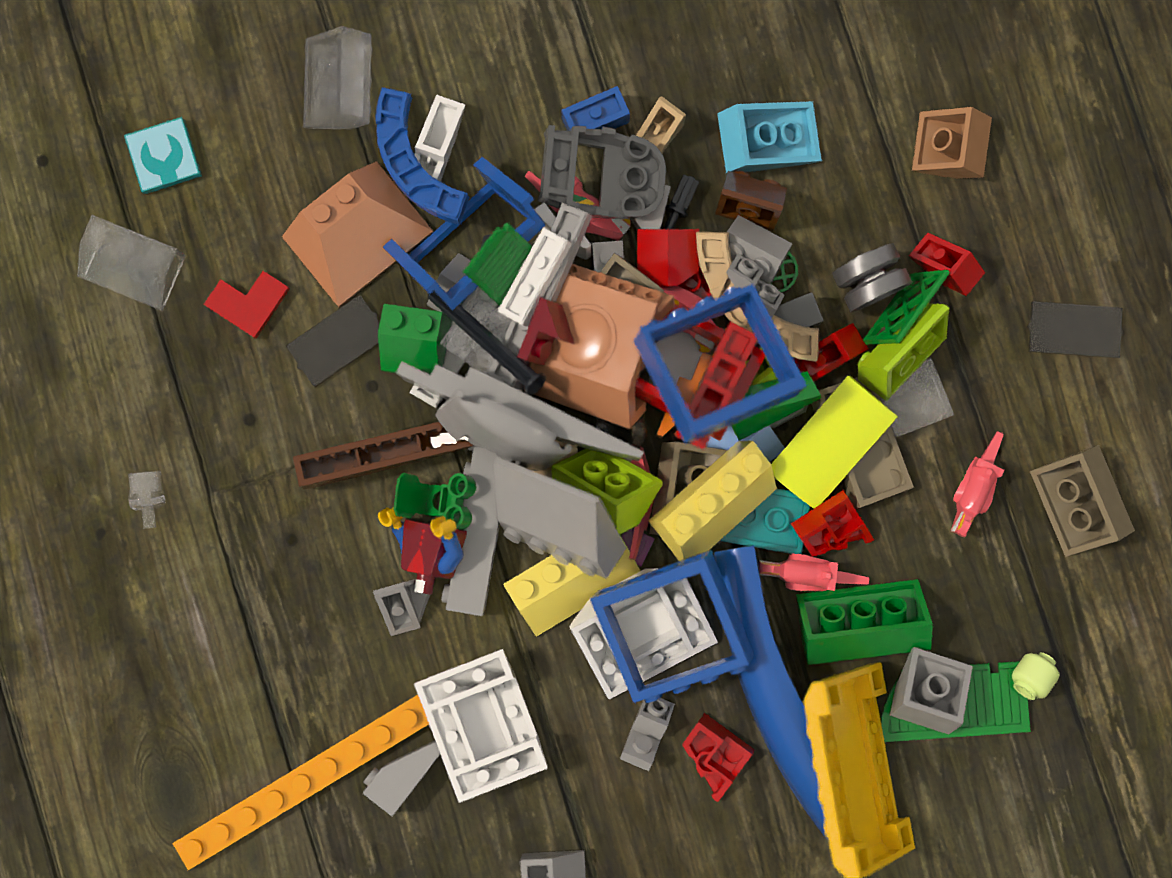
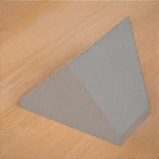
M416 579L373 591L391 636L421 628L420 622L430 595L414 592Z

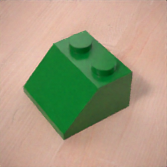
M384 304L378 329L381 371L396 373L401 362H404L431 376L436 364L441 367L444 366L452 320L441 311Z

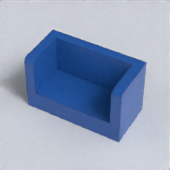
M618 86L561 110L562 120L567 131H570L573 126H586V129H602L603 127L616 129L628 124L630 120V112Z

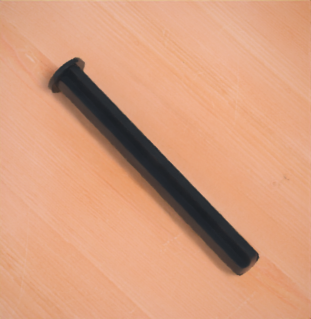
M434 291L430 294L428 293V299L525 386V392L528 395L537 393L543 387L546 376L543 373L537 374L460 304L452 310Z

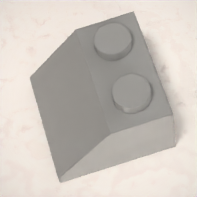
M913 647L896 684L890 716L949 735L963 724L973 666Z

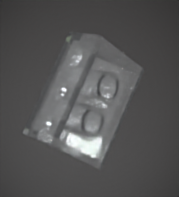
M340 26L306 38L304 128L353 129L370 123V87L372 83L371 34Z
M91 215L80 241L77 277L163 311L186 255L177 248Z

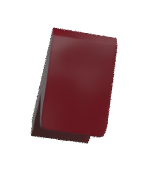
M540 297L517 357L544 366L552 352V344L555 338L574 344V339L563 305Z

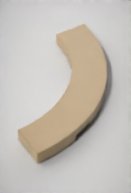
M698 231L696 232L700 267L711 295L714 299L724 296L723 293L734 287L726 273L733 262L729 247V232ZM741 308L725 313L731 322L753 333ZM773 315L771 319L790 355L797 359L817 361L819 328L796 325Z

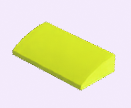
M847 376L771 464L774 478L814 509L825 501L898 416L852 376Z

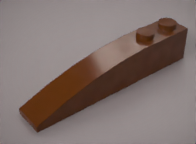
M440 422L293 456L299 487L306 490L420 462L474 447L475 445L471 444L465 436L457 442Z

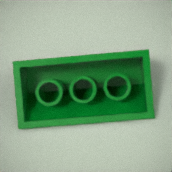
M918 579L835 589V591L827 590L796 594L801 639L807 665L908 653L913 647L931 650L933 623Z

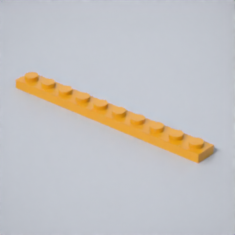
M419 695L414 696L175 841L173 845L186 868L190 870L429 725Z

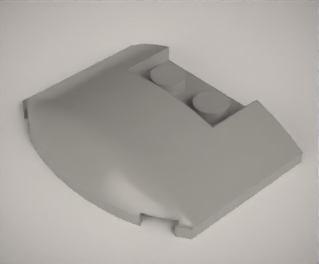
M459 390L435 414L440 424L457 442L465 436L471 444L481 448L485 447L506 461L514 460L516 465L531 471L546 470L568 455L572 449V446L569 444L560 448V444L555 441L557 435L532 419L482 397L478 404H475L469 398H462L464 392Z

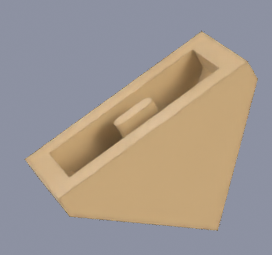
M661 96L636 136L653 143L663 153L684 126L686 114Z

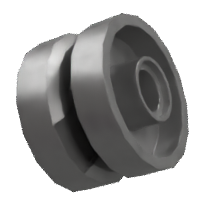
M894 243L865 252L832 272L838 288H848L856 285V288L849 291L844 298L850 312H855L874 304L912 283L906 268L885 271L895 265L900 258Z

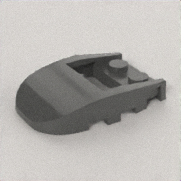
M555 125L547 127L544 132L545 144L540 195L538 196L539 202H545V204L558 209L564 203L591 214L592 218L606 219L639 218L650 214L660 205L664 195L666 165L662 153L653 143L635 135L628 137L616 133V129L607 127L602 129H586V126H573L570 131L555 130ZM578 144L604 149L599 206L573 201Z

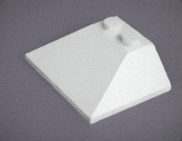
M659 568L644 569L623 581L643 575L645 573L654 571ZM687 578L611 605L643 682L718 643ZM589 599L569 627L607 698L611 699L625 692L628 688Z
M503 649L414 683L459 803L548 768L531 715Z

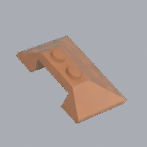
M374 162L347 174L304 208L283 234L282 238L336 305L341 307L397 262L383 248L388 241L393 239L406 253H409L429 237L433 230L378 162Z

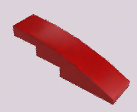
M733 322L728 323L687 407L693 420L727 406L733 394L732 391L757 341L754 333ZM677 429L674 436L683 440L679 430ZM713 433L690 444L704 450Z

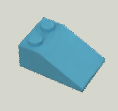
M813 101L736 104L717 113L726 173L728 171L754 172L822 161Z

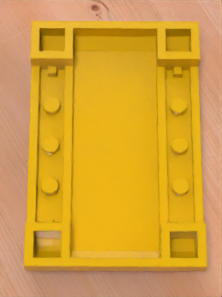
M881 662L870 663L814 682L804 699L808 722L807 735L812 744L814 755L813 768L817 773L819 782L818 796L820 803L823 805L825 816L824 830L829 838L833 865L845 878H865L915 849L910 817L898 818L876 699L877 696L887 693Z

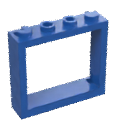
M754 284L744 288H735L734 286L723 293L724 296L714 299L713 296L707 297L699 301L695 308L688 311L685 308L677 309L668 315V319L661 322L653 319L647 325L639 328L640 331L633 341L685 444L796 397L807 386ZM741 308L780 384L693 420L654 343L732 310Z
M711 550L598 590L590 598L634 703L644 700L645 703L653 702L663 696L662 693L671 690L674 694L683 692L691 687L690 684L701 681L702 684L713 682L720 677L719 674L728 671L731 674L740 673L748 668L754 657L749 639ZM701 573L735 655L644 685L611 605Z

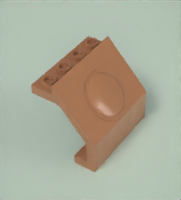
M572 264L556 303L563 305L574 344L555 338L552 344V352L544 366L529 362L528 366L537 374L543 373L546 376L543 387L534 395L630 429L646 411V401L635 398V385L643 360L633 341L639 333L640 327L647 325L653 319L661 322L674 307V296Z

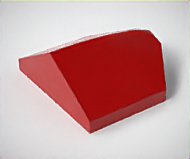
M637 229V269L658 286L680 285L699 271L696 232L699 229Z

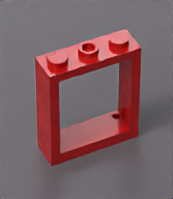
M674 304L671 311L661 321L668 319L669 314L682 307ZM708 321L688 329L717 345L725 331ZM756 346L753 347L747 359L748 362L732 391L733 394L727 406L743 400L765 358L763 350ZM638 377L635 385V396L670 414L657 387ZM728 426L713 432L711 437L720 441Z

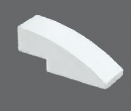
M436 95L415 146V157L431 177L441 182L459 130L465 104Z

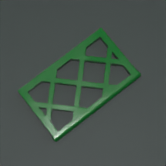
M938 270L911 273L912 283L896 293L865 336L863 342L866 345L901 343L946 280L950 271ZM935 281L934 284L928 288L927 285ZM920 290L922 291V293H920L919 295H917L916 297H914L913 299H911V300L909 301L908 298H910L912 295H914V294L917 293L918 291H920ZM899 304H903V306L895 310ZM918 305L914 311H910V309ZM904 314L902 319L892 325V321ZM883 327H885V330L882 331L881 333H879V331H880ZM901 328L898 334L893 335L894 332Z

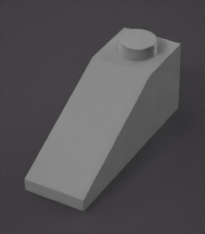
M434 740L385 764L380 771L374 768L363 782L368 786L363 794L389 815L393 816L440 755L436 741Z

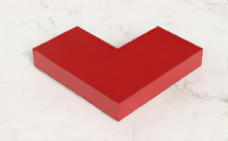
M262 271L247 295L242 294L220 279L204 305L257 339L290 288L265 271Z

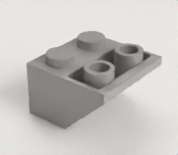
M738 215L727 231L729 232V247L732 260L735 259L737 254L753 260L757 266L764 269L759 279L771 284L785 260L792 243Z
M584 850L522 853L520 860L521 878H586Z

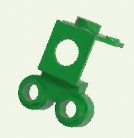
M402 473L397 479L393 510L396 516L410 519L415 513L444 516L446 520L450 519L456 523L457 530H464L470 526L472 514L467 507L463 506V501L475 494L476 482L470 475L456 473L450 478L448 485H430L420 483L416 475ZM441 492L439 508L437 509L434 505L436 495Z

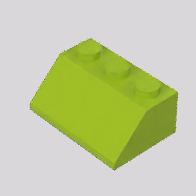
M928 303L901 343L877 344V347L871 353L868 351L863 354L857 364L858 381L888 401L946 340L949 307L945 304ZM901 328L894 332L893 335L898 334Z
M584 449L552 466L553 480L598 497L601 500L619 535L641 522L662 487V480L624 458L589 449Z

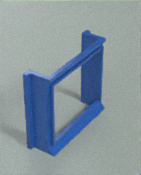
M483 157L473 164L488 184L468 201L461 223L496 193L526 218L515 230L527 242L546 226L530 205L534 199L528 192ZM446 221L409 255L393 239L388 241L383 248L429 294L434 291L452 310L478 288L465 275L445 292L417 264L457 228L458 224Z

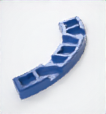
M382 87L376 110L377 143L390 176L400 190L418 207L442 220L460 225L469 200L468 193L443 184L424 170L415 157L409 141L408 114L412 101L410 93Z

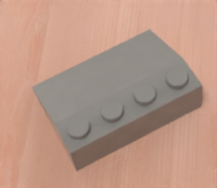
M496 457L493 465L497 520L504 530V536L516 544H519L520 541L528 544L532 550L539 554H544V552L551 554L564 565L574 564L589 576L597 574L607 579L626 550V546L601 500L581 490Z

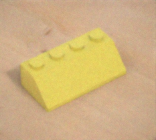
M738 441L648 522L679 561L709 551L777 489L772 465L754 441Z
M626 546V550L607 579L597 574L589 576L582 572L578 566L571 563L564 565L551 555L503 585L537 637L580 611L590 597L598 590L615 585L640 572V569L635 560L629 558L630 551Z

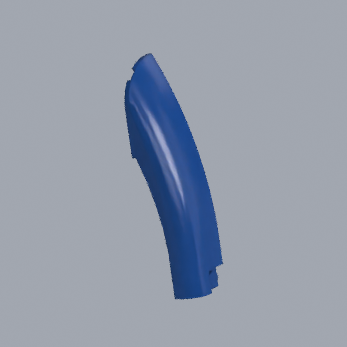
M754 546L714 552L716 563L754 652V657L748 668L737 673L747 703L763 740L781 774L806 813L829 841L824 830L825 816L823 805L820 803L818 796V777L813 768L814 755L812 744L807 735L808 722L805 706L785 670L772 635L765 610ZM729 642L730 649H731V653H732V656H733V655H735V654H734L733 649H732V647H731V644H730V642Z

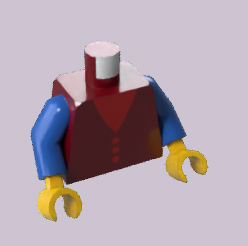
M386 507L378 513V519L385 527L393 525L392 532L398 540L401 549L402 570L417 573L414 592L432 595L435 577L451 579L454 576L456 567L464 556L462 548L467 531L457 530L456 523L450 519L446 520L444 516L432 520L431 524L411 520L401 522L400 520L403 517L396 516L393 508Z

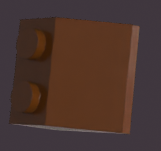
M728 171L715 215L735 220L740 215L764 229L773 231L783 210L787 188L780 186L774 180L765 179L761 181L751 178L750 174L743 171Z

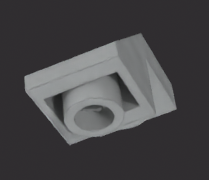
M662 698L650 703L642 701L623 748L621 760L644 770H650L660 740L668 727L674 703Z

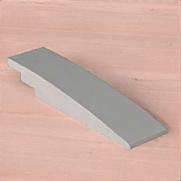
M401 362L396 372L403 380L446 400L459 390L464 392L462 398H469L475 404H478L482 397L503 405L549 429L557 435L555 438L557 441L635 461H640L644 453L470 367L465 378L437 364L431 376L404 362Z

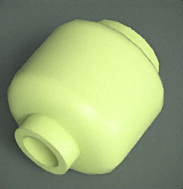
M1040 652L1039 655L1034 653L1025 654L1012 673L1014 689L1030 700L1047 697L1060 676L1055 667V660L1043 652Z

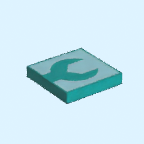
M183 117L124 135L143 194L202 176Z

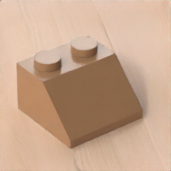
M973 107L920 112L912 171L956 179L984 177L992 117Z

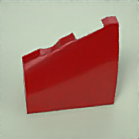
M843 490L791 523L812 557L825 554L827 551L834 549H846L848 542L863 539L865 543H870L874 540Z
M706 713L703 714L682 744L688 756L695 761L696 770L700 777H705L713 791L711 796L716 802H719L755 751V749Z

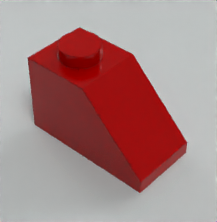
M930 233L924 236L909 255L925 271L949 270L950 274L943 282V285L964 296L968 295L985 274L970 251Z
M851 323L819 342L817 361L793 358L800 373L808 371L811 379L816 381L869 348L863 342V338L854 323Z

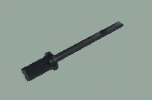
M682 175L670 205L665 207L671 214L664 229H674L679 217H688L686 211L699 184V181L695 180V178Z

